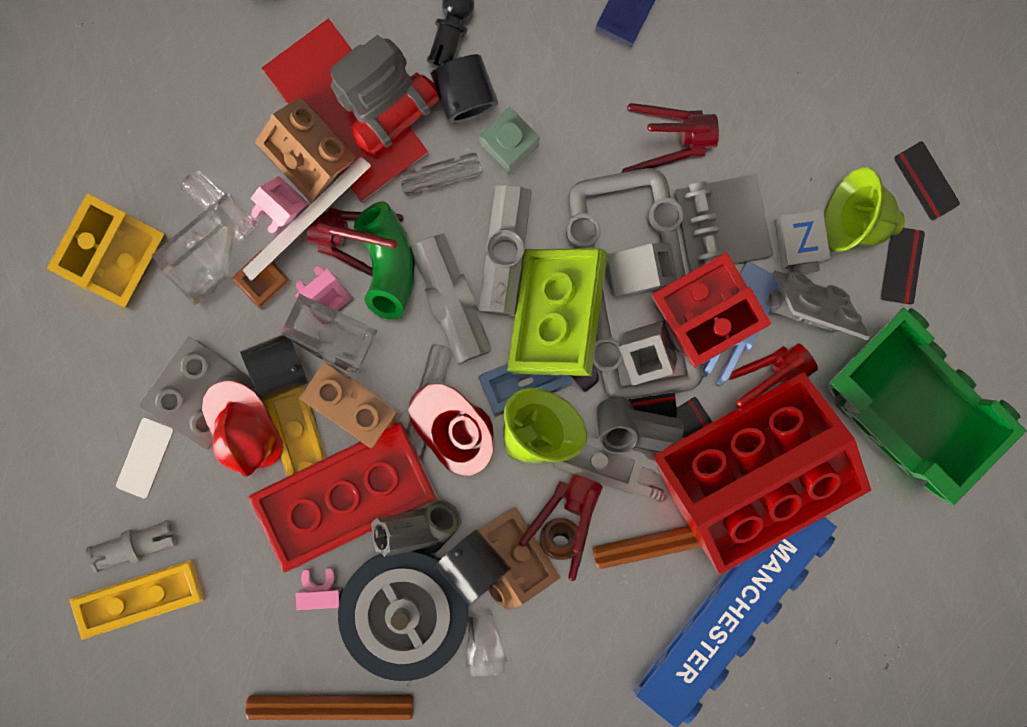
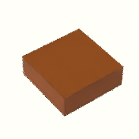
M260 250L231 280L262 310L292 281L273 261L251 281L243 269L262 252Z

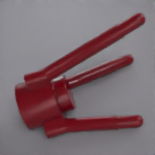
M628 104L627 108L632 112L682 119L681 123H650L647 126V130L650 132H680L682 145H689V148L623 168L622 173L645 168H656L689 157L705 156L706 148L718 146L719 125L717 115L703 114L702 110L686 111L646 104Z
M329 208L328 212H323L308 226L307 242L317 244L319 253L331 255L373 277L372 267L341 251L335 245L342 246L345 238L389 248H396L398 246L396 240L349 229L348 222L342 221H355L362 212ZM396 214L400 222L404 220L403 215Z
M572 474L569 484L559 481L553 496L520 539V546L524 547L528 544L559 502L564 499L566 502L563 508L581 516L573 546V551L577 554L572 557L568 575L570 581H575L592 514L603 486L589 478Z

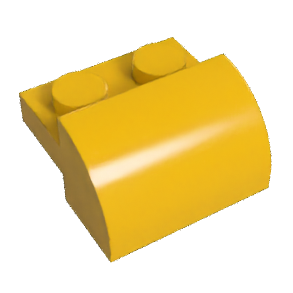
M87 193L46 269L125 308L164 233Z

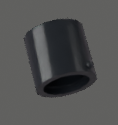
M479 54L454 59L437 67L430 73L449 123L473 118L498 105L496 94L482 57Z
M288 332L240 351L256 393L262 402L308 384Z
M478 529L458 543L435 565V568L468 606L511 570L510 566Z

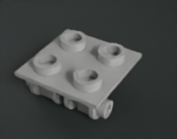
M757 174L707 184L706 181L690 184L689 187L675 190L676 200L683 209L681 225L691 272L726 252L734 264L773 256Z
M774 270L773 275L779 287L777 290L771 289L766 297V305L771 307L772 312L790 318L793 316L798 321L804 319L806 324H813V326L830 332L839 330L869 340L870 335L861 321L862 317L856 312L850 301V295L846 291L834 285H828L827 288L816 285L809 278L797 272H791L788 275Z
M187 335L141 399L138 406L208 450L213 442V435L202 411L203 397L208 389L219 381L233 380L243 383L249 388L253 387V383L249 376L217 356L200 341L192 339Z

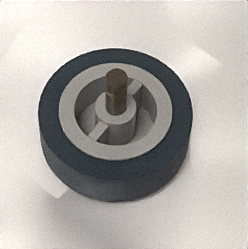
M419 550L386 557L381 553L364 563L347 582L338 607L339 631L350 655L368 672L393 681L421 679L441 669L459 649L467 627L468 605L435 568V565L441 560L438 557Z

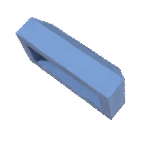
M508 364L478 376L495 417L504 413L508 399L517 391L537 388L554 393L573 385L569 375L512 374L507 370ZM527 378L534 379L531 384L523 387L518 386V383Z

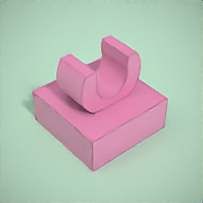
M280 176L261 185L251 197L257 204L252 210V216L257 218L266 212L273 219L272 224L267 229L270 233L295 220L310 205Z
M316 266L313 270L318 277L307 286L299 280L296 283L299 292L295 296L322 325L350 302L353 297L328 268L324 271Z
M333 567L326 568V581L322 585H317L312 581L311 569L303 570L301 581L305 589H300L295 593L296 610L339 607L343 587H332L336 579Z

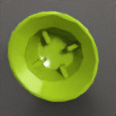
M870 167L855 169L842 180L833 193L824 215L829 249L836 252L850 250L856 245L866 246L883 243L892 235L899 234L905 224V216L903 212L899 211L895 197L882 185L881 178Z
M537 388L522 389L515 392L508 399L504 408L505 424L503 436L505 451L511 458L529 463L545 461L562 462L570 460L582 451L587 441V429L583 418L568 401L550 391Z

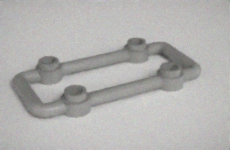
M645 168L586 179L572 187L569 194L572 218L567 225V238L577 248H595L594 244L600 236V225L595 217L588 214L586 197L651 185L655 203L649 211V222L656 231L661 233L662 243H670L677 280L686 275L677 228L683 220V209L677 201L671 199L667 179L660 171L654 168ZM602 291L593 366L601 371L604 388L610 398L623 397L631 399L670 392L681 393L695 389L701 383L704 376L703 364L694 368L672 336L674 349L684 356L687 374L648 381L634 386H621L618 367L621 365L623 357L619 348L620 343L613 339L611 335L604 293Z

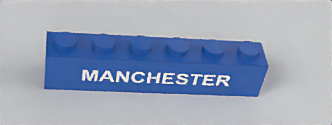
M823 517L730 569L633 691L636 697L673 727H679L682 722L689 724L701 710L703 704L699 701L710 688L715 691L724 682L729 674V670L726 667L735 655L741 658L751 648L756 640V637L752 634L762 621L768 624L782 608L779 600L789 588L792 591L796 590L805 580L809 573L805 567L816 555L820 558L830 549L835 541L832 533L836 530L837 526L826 517Z

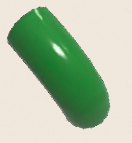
M380 201L367 207L357 217L353 226L354 230L393 239L398 243L396 248H389L364 242L372 260L373 274L370 287L364 297L365 304L374 314L390 320L400 318L409 303L414 285V256L407 232L397 215L387 202Z

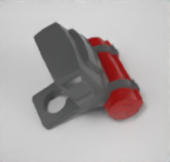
M376 35L366 44L355 47L330 69L333 79L331 88L338 102L348 112L353 111L357 118L351 126L354 139L361 149L373 155L382 147L388 148L393 144L392 140L422 115L427 116L431 113L430 108L440 101L434 83L425 75L417 72L409 76L405 70L407 61L401 50L389 38L383 39L379 35Z

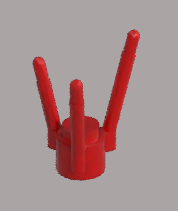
M797 343L789 350L783 346L771 355L733 370L728 378L729 380L776 363L773 365L775 373L737 400V405L742 407L781 381L783 383L803 372L809 378V376L818 371L815 359L802 344Z

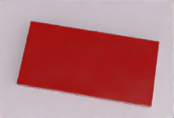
M328 18L264 65L262 70L288 104L298 98L303 99L355 155L356 159L354 162L362 157L371 165L350 186L363 203L427 156L429 152L410 126L392 140L393 144L388 148L382 147L375 155L361 149L357 145L351 128L357 118L353 111L348 112L338 102L331 88L333 79L330 74L331 67L351 52L352 49ZM349 167L341 171L340 174L342 175Z
M403 422L385 429L372 449L360 441L248 496L284 573L371 532V524L377 517L414 511L439 499Z

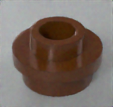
M565 518L549 521L543 527L540 534L541 548L549 557L556 560H567L577 554L573 551L578 526ZM557 536H564L568 543L560 546L555 544L553 539Z

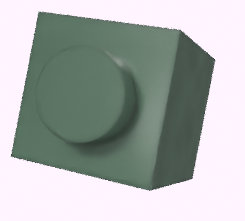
M509 107L479 138L480 145L510 174L539 146L540 136Z

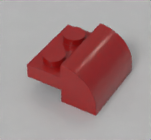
M727 252L652 294L653 300L673 332V337L694 368L772 324L750 286L747 287Z

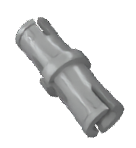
M166 520L161 524L135 533L131 529L121 533L120 538L89 546L86 548L88 560L102 555L106 556L94 560L89 565L94 573H98L100 570L126 561H130L131 564L139 562L144 555L168 547H175L177 545L175 533L157 538L169 533V531L173 530V527L169 520Z

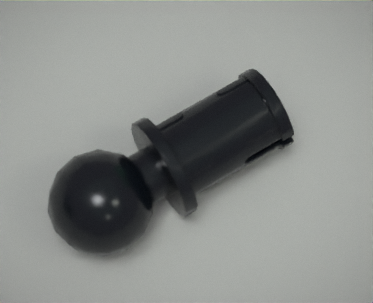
M442 0V9L446 18L436 19L435 25L438 29L430 54L427 57V62L439 67L441 64L454 60L461 36L466 35L468 31L461 23L470 18L474 12V0Z

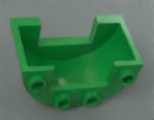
M902 308L828 383V388L834 397L841 394L845 398L839 406L883 453L909 476L913 475L915 478L927 480L928 482L924 487L928 491L954 506L1027 430L1018 422L1021 416L1009 403L1002 399L999 402L997 400L982 399L973 390L977 386L974 380L961 369L954 371L944 361L947 354L933 341L935 338L926 330L930 326L927 320L913 308H910L908 311Z

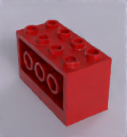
M804 372L653 455L676 507L719 575L872 491L855 438Z

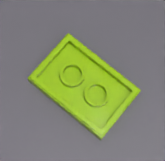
M602 248L524 250L507 368L512 374L591 376L607 252Z

